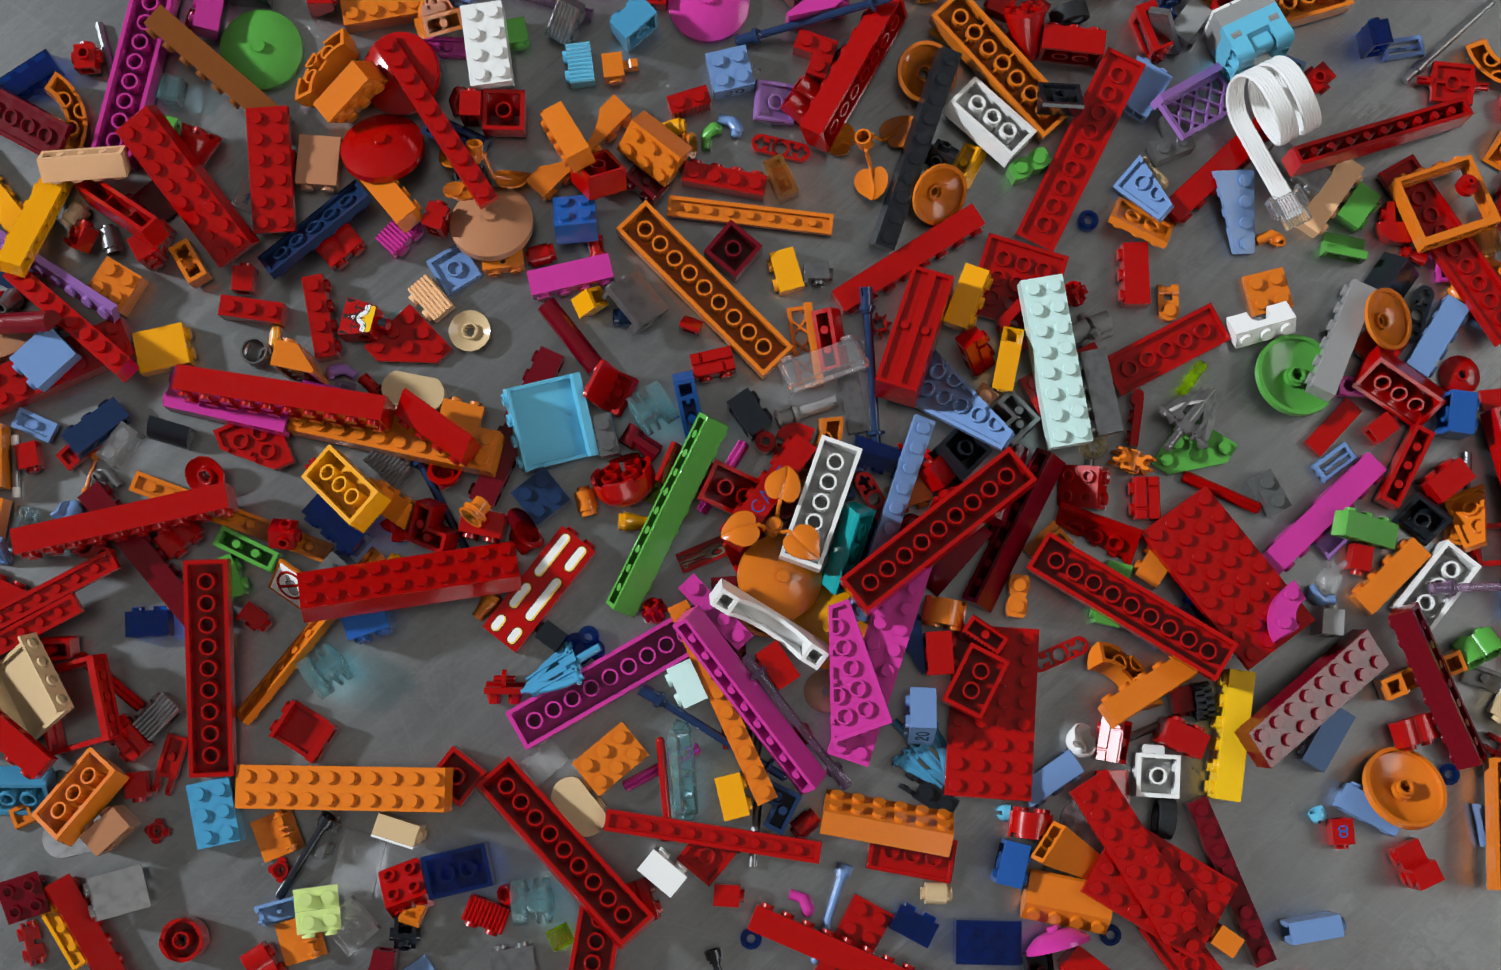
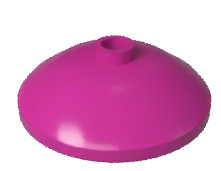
M1059 924L1046 927L1047 932L1042 933L1032 941L1026 950L1027 957H1034L1070 949L1090 941V935L1075 928H1060Z

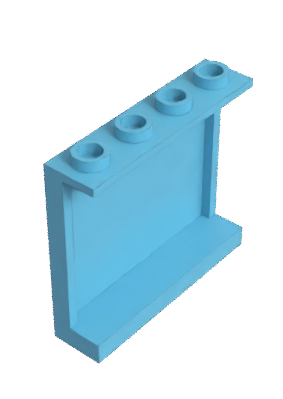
M580 372L502 389L501 401L508 411L506 422L513 432L511 443L518 453V456L515 457L516 464L522 472L599 455L587 400L583 396L584 388Z

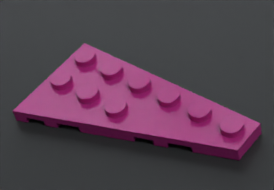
M850 599L828 606L831 744L893 723Z

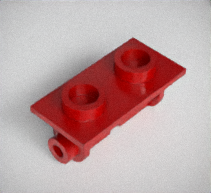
M35 920L26 922L27 927H23V923L19 924L20 929L16 930L18 941H23L25 950L21 951L24 964L29 963V967L33 966L32 961L35 960L37 964L46 962L45 957H47L43 942L34 945L33 940L42 938L39 923L36 924Z

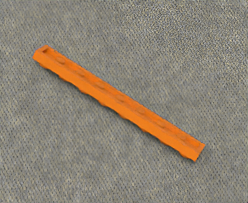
M669 195L666 214L670 218L727 224L731 219L738 226L832 236L834 214Z

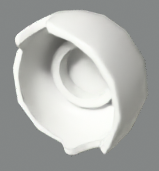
M1084 723L1075 724L1067 733L1065 741L1072 754L1079 758L1090 757L1096 750V737L1090 735L1091 727Z

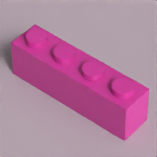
M193 0L192 8L196 9L195 14H190L188 25L192 27V32L200 37L217 40L225 0Z
M608 253L526 271L532 297L534 300L538 299V301L548 300L550 296L557 294L560 297L570 294V291L578 290L582 292L592 286L606 287L609 283L615 281Z
M694 573L678 587L679 591L694 606L699 604L721 635L737 652L753 638V635L737 618L728 616L710 605L709 594L711 591Z

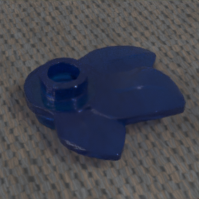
M584 626L579 632L571 633L565 639L568 643L571 641L572 649L576 656L597 643L601 646L602 651L590 658L596 661L605 655V646L599 640L598 630L593 626ZM585 634H591L592 639L587 640L585 638ZM590 658L587 659V660H585V661H583V662L581 663V665H583V664H585L586 662H588V661L590 660Z

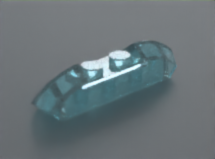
M675 719L666 742L670 801L676 819L690 821L699 813L693 731L689 723Z

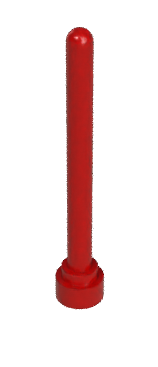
M658 737L656 739L662 813L663 817L672 818L665 740L663 737Z

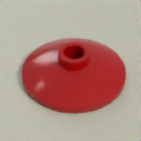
M1456 355L1442 362L1438 370V381L1445 392L1452 389L1474 392L1480 382V372L1475 362L1470 358ZM1460 371L1464 373V378L1459 376Z
M197 456L191 459L185 468V479L191 489L225 482V474L222 467L210 457Z

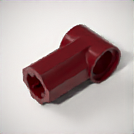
M629 423L618 440L627 448L633 451L636 450L645 457L648 455L653 462L663 448L661 444L645 435L644 431Z

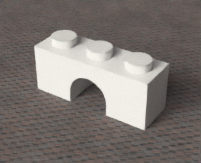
M1287 301L1266 306L1265 320H1253L1247 312L1227 317L1226 330L1231 337V342L1235 349L1296 332L1297 317Z

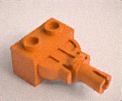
M419 0L418 18L414 19L418 36L421 38H431L463 29L460 8L453 9L449 0Z

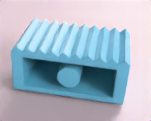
M590 41L565 44L566 51H562L564 64L568 63V71H565L566 83H570L571 89L595 87L596 81Z

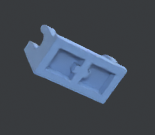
M293 896L255 906L254 911L256 914H259L260 918L258 924L264 927L295 918Z

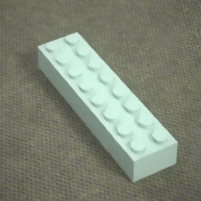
M1063 274L1020 280L1017 289L1047 451L1089 444L1094 440Z

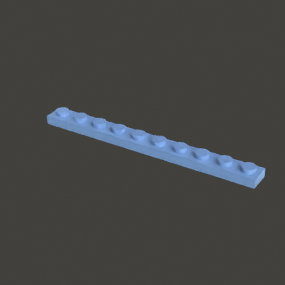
M918 414L914 415L865 558L898 534L936 421ZM851 599L850 602L856 619L868 623L870 615L866 617L854 600Z

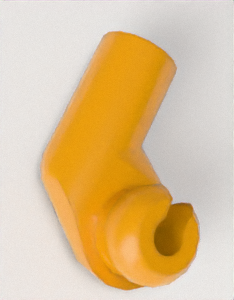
M271 326L269 346L274 349L276 339L282 340L280 338L282 327Z

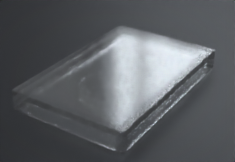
M345 827L331 884L338 885V894L372 901L387 841L371 837L372 833Z

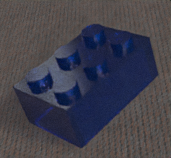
M318 493L301 511L306 515L304 520L312 527L322 529L320 534L328 541L338 543L336 548L349 557L351 555L358 557L374 539L367 531L362 533L350 526Z
M488 841L420 857L429 901L497 884Z
M954 917L953 962L955 964L1021 966L1022 921L1019 919Z

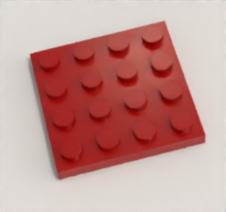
M989 233L979 267L989 270L993 281L989 291L986 290L984 293V305L981 310L978 309L976 316L996 322L1019 298L1017 285L1020 280L1063 274L1064 276L1069 256ZM1020 311L1011 321L1010 326L1025 330L1022 311Z

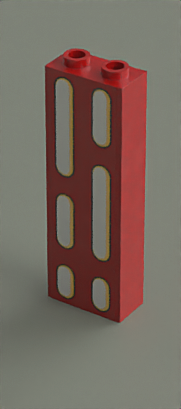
M564 526L560 527L521 576V590L509 592L482 626L515 653H519L534 634L540 622L545 620L597 554L593 550L596 546L587 539L581 541L577 537L579 533L570 526L567 529Z

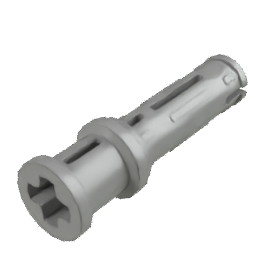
M835 395L798 407L791 405L790 408L779 412L775 410L774 417L777 426L781 429L783 425L793 422L799 423L802 418L838 408Z

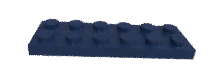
M353 180L297 225V232H288L257 258L275 280L277 277L284 275L292 265L300 262L307 253L316 249L327 237L334 235L336 230L342 225L349 223L357 213L365 210L373 201L372 198L356 180Z

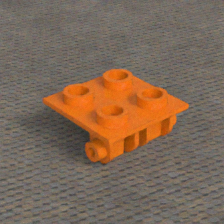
M281 809L250 822L265 863L305 847L293 811L290 809Z
M295 918L274 925L286 967L328 954L322 932L315 933V937L302 939V935H297Z

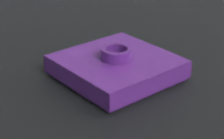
M757 79L755 81L753 121L792 127L794 119L782 111L780 107L790 94L794 84Z

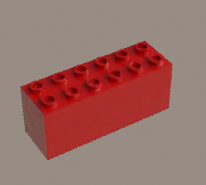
M913 265L875 378V397L916 408L944 323L943 319L952 299L954 276Z

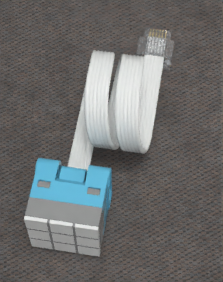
M1233 0L1212 10L1201 37L1215 62H1219L1223 68L1221 70L1225 81L1229 83L1226 90V108L1232 127L1272 195L1265 202V206L1274 222L1280 220L1285 230L1289 231L1311 220L1312 215L1307 208L1310 200L1300 183L1295 185L1294 190L1291 191L1252 123L1244 99L1246 79H1249L1248 95L1254 116L1266 136L1276 146L1285 145L1297 139L1299 135L1303 136L1320 128L1322 124L1321 110L1307 77L1292 59L1286 57L1295 39V33L1276 1Z

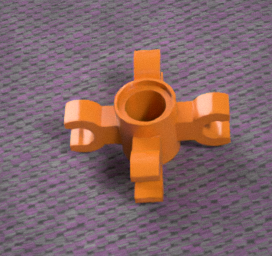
M1116 446L1117 450H1111L1110 452L1116 455V457L1113 456V461H1107L1109 465L1113 467L1120 466L1119 469L1141 476H1147L1146 472L1152 473L1153 469L1148 467V465L1150 466L1151 461H1157L1151 455L1144 456V453L1139 450Z

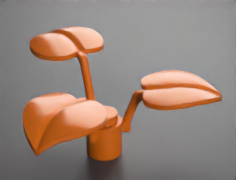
M897 116L883 122L879 128V133L883 138L876 136L875 133H870L868 129L864 128L859 129L855 133L853 127L845 123L829 153L835 156H844L849 153L850 145L854 146L856 143L858 148L865 152L869 169L860 170L854 178L855 188L862 196L871 201L877 200L885 193L889 183V176L884 167L872 168L868 150L874 144L873 139L883 143L887 141L892 148H903L913 116Z
M469 139L466 141V148L475 162L480 164L481 160L484 159L491 178L496 180L498 186L508 189L519 188L526 183V179L532 174V172L499 170L493 173L487 158V152H483V142L479 139ZM440 148V164L453 168ZM453 181L443 187L444 195L459 201L473 199L463 182Z
M789 466L772 472L765 481L766 494L772 499H778L775 516L770 517L766 521V525L759 522L756 523V517L752 512L739 511L726 521L721 532L722 539L741 547H748L756 543L760 536L758 527L766 531V534L772 538L789 533L783 539V546L788 554L802 560H818L820 558V538L815 528L807 524H800L793 531L790 529L782 530L783 522L779 518L782 500L787 503L794 502L801 490L799 477Z

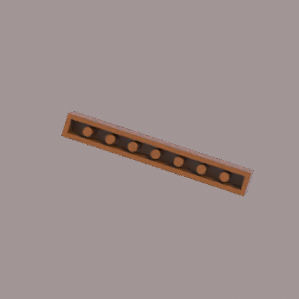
M161 4L144 22L147 28L146 32L153 39L156 40L158 37L164 42L162 46L171 54L175 51L180 56L179 60L186 67L189 68L191 65L197 70L195 74L204 82L209 80L213 84L211 88L219 95L224 93L229 97L228 102L234 108L238 109L240 107L246 112L245 108L279 106Z

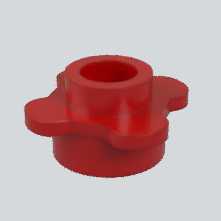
M156 818L154 823L144 828L145 834H147L153 844H159L163 837L170 835V829L165 827L161 818Z
M279 857L276 863L268 867V872L276 878L278 883H282L293 867L286 862L287 859L285 857Z

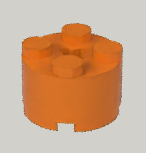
M926 594L921 617L923 625L940 627V624H944L943 629L960 631L964 626L968 602Z

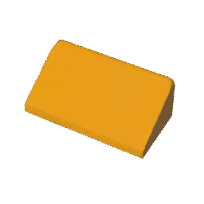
M964 143L953 166L957 167L964 174L967 189H969L986 157V153L981 147Z

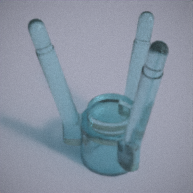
M18 505L11 529L21 527L22 524L30 525L31 521H33V524L38 523L39 514L34 513L35 508ZM10 533L6 541L8 549L11 545Z

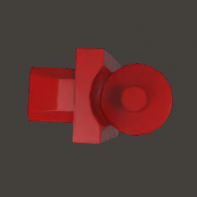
M502 669L501 675H494V681H486L484 694H487L489 704L500 703L501 694H509V704H520L522 697L520 690L524 688L525 682L515 681V676L508 675L507 669Z

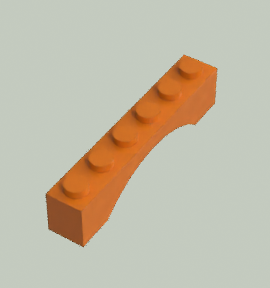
M615 94L599 108L595 130L587 141L592 153L603 150L602 147L607 142L611 143L617 137V132L622 127L624 129L628 127L633 118L632 111ZM562 161L551 165H542L526 179V183L544 202L548 199L552 200L557 196L558 190L563 185L567 186L571 182L570 166L565 167Z

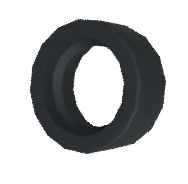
M1073 0L1063 3L1048 13L1050 22H1057L1064 26L1070 24L1081 25L1090 18L1085 0Z
M1156 798L1152 809L1151 832L1166 840L1172 839L1176 830L1178 807L1175 799Z

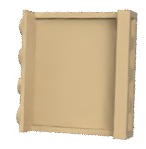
M37 633L18 636L17 638L20 643L0 661V709L37 740L70 712L74 705Z

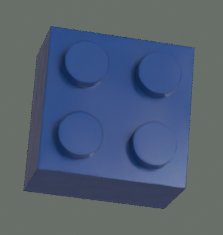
M584 194L553 198V222L557 245L598 241L595 200L589 201Z
M1456 389L1446 392L1447 402L1436 413V434L1434 437L1461 440L1474 435L1478 428L1476 412L1480 407L1478 392Z
M391 610L341 617L348 641L355 642V644L359 643V645L372 641L371 637L374 636L381 638L391 635V630L397 629Z
M1000 837L991 880L998 884L1022 889V886L1026 885L1028 880L1027 864L1032 862L1030 858L1033 853L1031 846Z

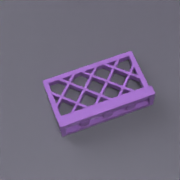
M1219 62L1160 93L1150 103L1154 110L1159 108L1181 141L1228 115L1227 108L1223 105L1224 98L1226 99L1228 84L1219 73L1223 69ZM1213 81H1217L1221 87L1220 91L1212 88ZM1198 89L1206 92V99L1197 96ZM1211 94L1219 96V103L1210 101ZM1183 98L1192 100L1191 107L1183 104ZM1196 102L1205 104L1204 111L1196 109ZM1210 106L1218 109L1217 116L1209 113ZM1167 107L1177 108V114L1170 113ZM1182 110L1190 112V120L1181 117ZM1195 114L1203 117V124L1194 121ZM1180 122L1189 125L1187 133H1184L1181 129Z

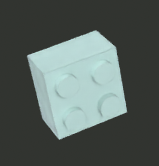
M690 658L666 669L668 674L664 676L669 687L674 686L677 692L674 698L679 707L683 706L684 709H687L709 699Z

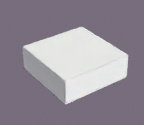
M1140 744L1139 752L1165 754L1164 745Z

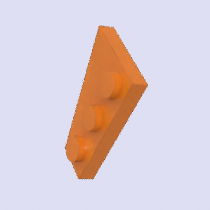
M1483 483L1455 493L1444 502L1448 514L1454 517L1452 523L1466 553L1487 546L1485 486Z

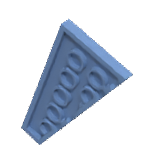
M935 349L916 408L1003 452L1014 438V432Z

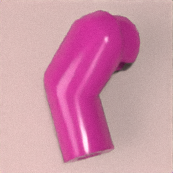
M791 889L788 899L799 902L802 908L801 914L806 918L811 917L815 912V905L810 895Z

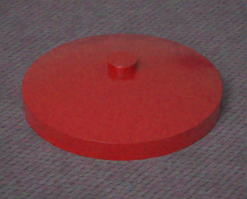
M393 32L392 34L434 97L441 75L440 63L435 50L420 36L409 32ZM373 44L364 61L374 62L389 81L384 85V90L371 99L372 104L379 110L391 115L408 116L417 113Z
M380 114L368 117L355 124L344 136L340 151L344 166L352 176L369 183H387L408 175L418 166L425 152V142L420 128L412 120L404 116Z

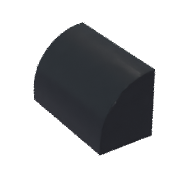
M149 415L146 433L149 439L190 451L196 430Z

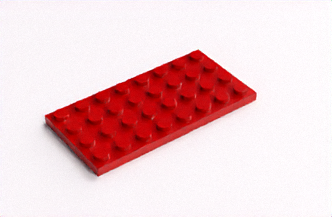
M1204 486L1142 532V540L1215 630L1239 643L1234 654L1247 671L1315 621L1314 617L1301 603L1296 611V620L1299 628L1288 636L1274 643L1272 642L1267 628L1268 609L1274 597L1287 584L1207 486Z
M992 626L1009 637L999 656L1010 661L981 722L949 706L944 796L1031 802L1040 629ZM963 628L960 631L953 630V635L956 636V648L953 649V657H957L958 667L970 643H973V640L962 636Z

